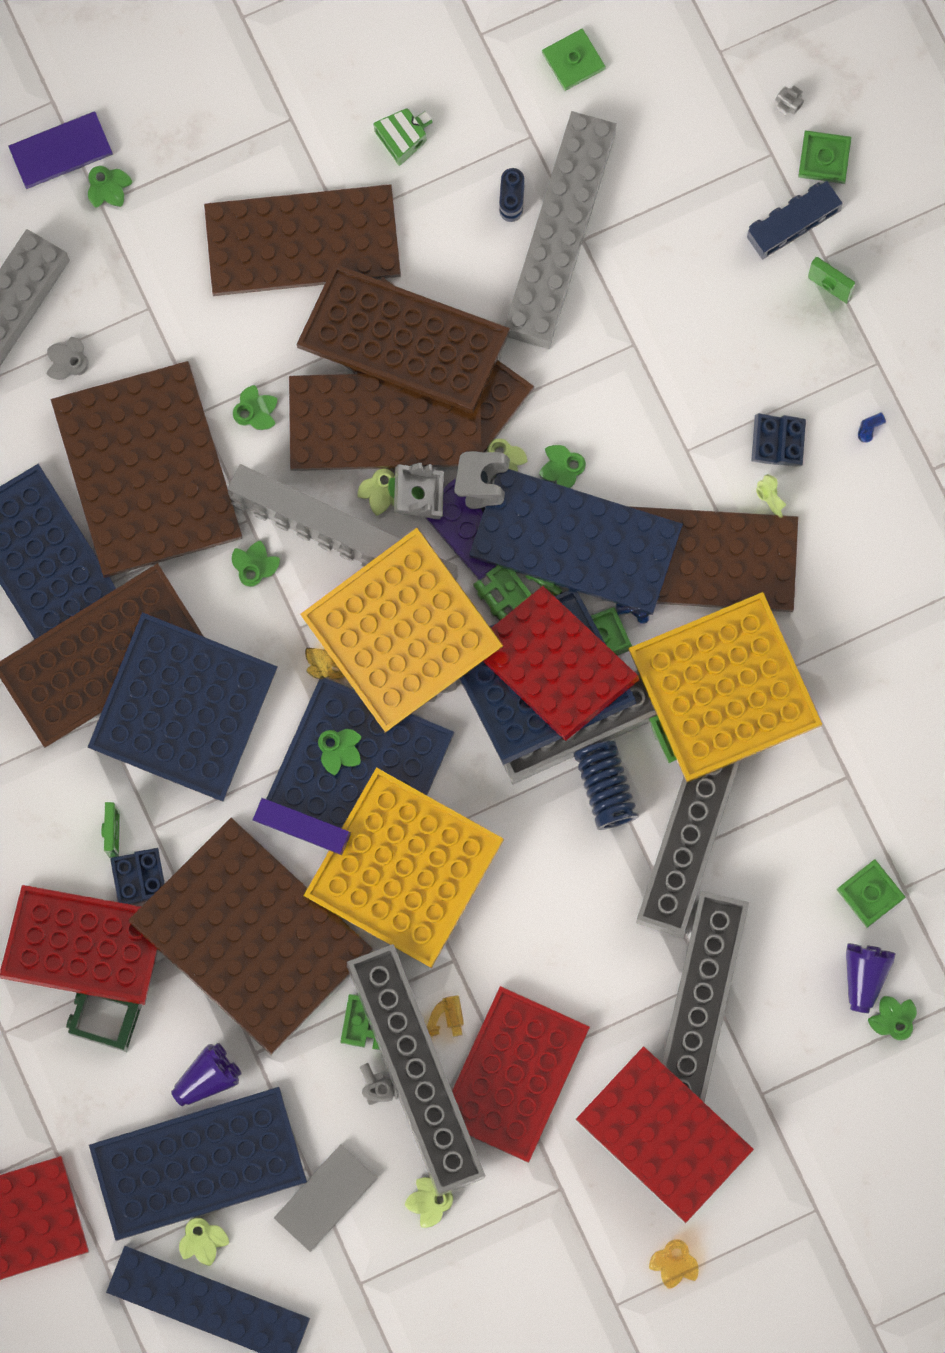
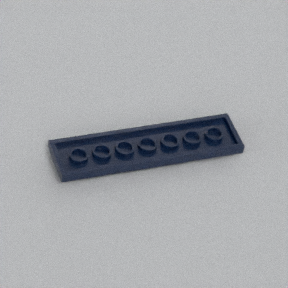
M127 1246L123 1248L106 1291L110 1295L258 1353H297L311 1319Z

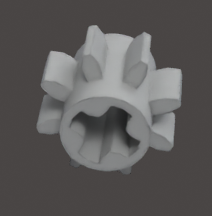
M795 85L792 88L785 86L775 99L778 102L777 110L785 116L788 112L792 114L797 113L804 103V100L801 98L803 91Z

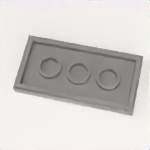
M340 1144L308 1179L307 1183L277 1213L274 1219L311 1252L378 1177Z

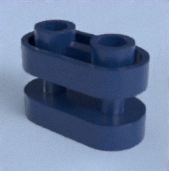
M509 168L501 175L499 212L502 219L507 222H515L523 214L524 175L517 168Z

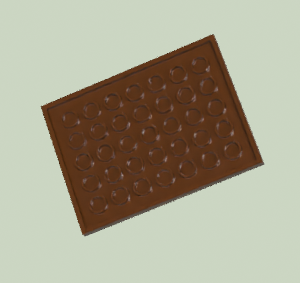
M189 361L51 399L103 578L242 539V533L228 494L226 481Z
M230 818L129 919V923L270 1055L350 975L347 962L373 951V948L335 913L303 896L307 887L233 818Z

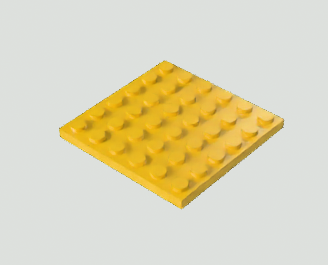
M415 528L300 614L385 732L396 726L503 647L501 641L418 528Z
M763 592L628 648L686 782L695 780L822 726V722Z
M376 767L342 829L351 832L343 854L339 855L328 851L303 896L390 945L394 944L398 950L432 968L505 839Z

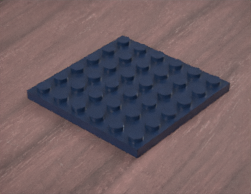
M570 589L554 596L605 644L578 591ZM481 662L459 679L503 765L562 738L484 662ZM630 688L581 729L635 705L636 700Z
M142 612L87 748L224 802L278 666Z
M320 676L266 799L342 828L376 767L428 796L455 733L413 714L385 732L354 689ZM344 729L354 730L361 736L360 741L355 745L360 754V765L348 767L341 764L340 770L336 775L330 774L321 762L323 752L318 745L320 735L327 730H334L336 732ZM328 739L326 745L332 747L335 745V741Z

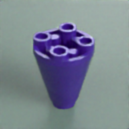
M847 943L846 967L848 1000L851 1004L850 1010L861 1013L870 1012V1008H873L894 964L896 953L881 950L880 947L867 945L866 948H862L861 945Z
M220 1043L215 1045L208 1044L204 1047L174 1085L171 1094L180 1106L190 1105L239 1084L238 1076L242 1074L241 1070L234 1062L230 1063L225 1056L227 1055L226 1050Z

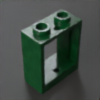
M76 993L74 1004L77 1006L74 1014L69 1015L66 1028H69L68 1033L75 1037L127 1052L142 1005L98 997L128 1007L117 1041L78 1029L89 995Z

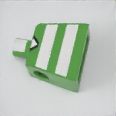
M406 108L373 123L378 138L400 166L425 144L427 137L423 129L432 124L433 121L426 111L414 117L410 110Z

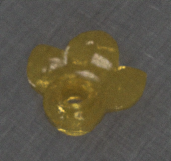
M316 648L305 649V657L310 664L306 672L311 677L316 679L329 677L335 680L345 677L340 669L339 671L333 669V667L338 668V666L325 648L324 650Z
M679 1239L669 1241L664 1249L656 1251L651 1256L649 1262L650 1270L661 1271L662 1282L668 1289L677 1286L683 1277L695 1281L698 1277L697 1260L689 1254L687 1244ZM674 1249H680L681 1254L679 1256H674L672 1254V1251Z

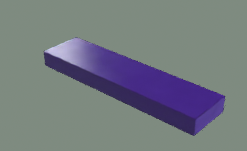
M261 798L253 817L254 822L339 855L343 854L351 832L264 798Z

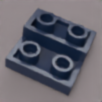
M760 413L756 414L751 461L773 465L802 466L806 419L787 415L777 417Z
M158 848L110 858L119 903L132 905L146 902L165 884Z

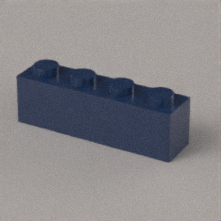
M828 181L822 184L819 182L814 184L805 195L793 197L788 202L789 205L782 209L780 207L774 209L769 213L768 218L763 221L759 219L749 226L747 239L762 260L841 211L843 203Z

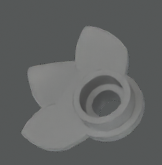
M70 337L66 345H51L47 349V354L53 364L46 374L57 380H64L71 374H84L88 369V359L83 354V343L78 338Z

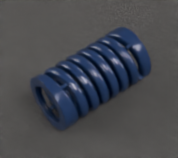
M615 741L597 743L574 753L575 760L579 762L578 770L582 772L581 779L585 781L583 786L587 790V797L590 799L589 805L593 807L592 814L596 816L595 824L597 830L618 827L639 818V814L633 812L636 808L635 803L627 802L633 798V795L627 792L630 790L629 784H623L627 781V776L621 775L624 773V767L618 766L622 760L617 757L619 751ZM602 761L597 764L591 765L593 762Z

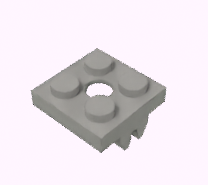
M422 463L413 464L412 466L398 464L395 467L394 513L433 519L443 517L444 471L433 470L431 464L422 467ZM413 487H420L424 491L422 499L418 500L412 496L411 491Z

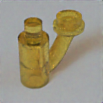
M459 995L442 998V1001L434 1007L427 1023L430 1037L440 1035L439 1030L441 1027L436 1025L443 1012H445L447 1028L452 1029L453 1037L462 1036L461 1026L464 1025Z

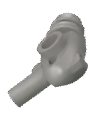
M369 1063L360 1066V1070L367 1082V1085L362 1090V1095L367 1099L369 1105L377 1102L392 1101L393 1094L395 1099H398L390 1078L383 1079L382 1073L373 1074Z

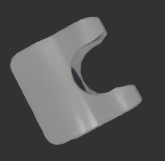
M471 451L462 453L459 459L455 493L461 497L466 496V505L470 509L502 504L505 492L501 487L490 484V481L495 475L504 473L509 469L510 459L501 452L483 453Z

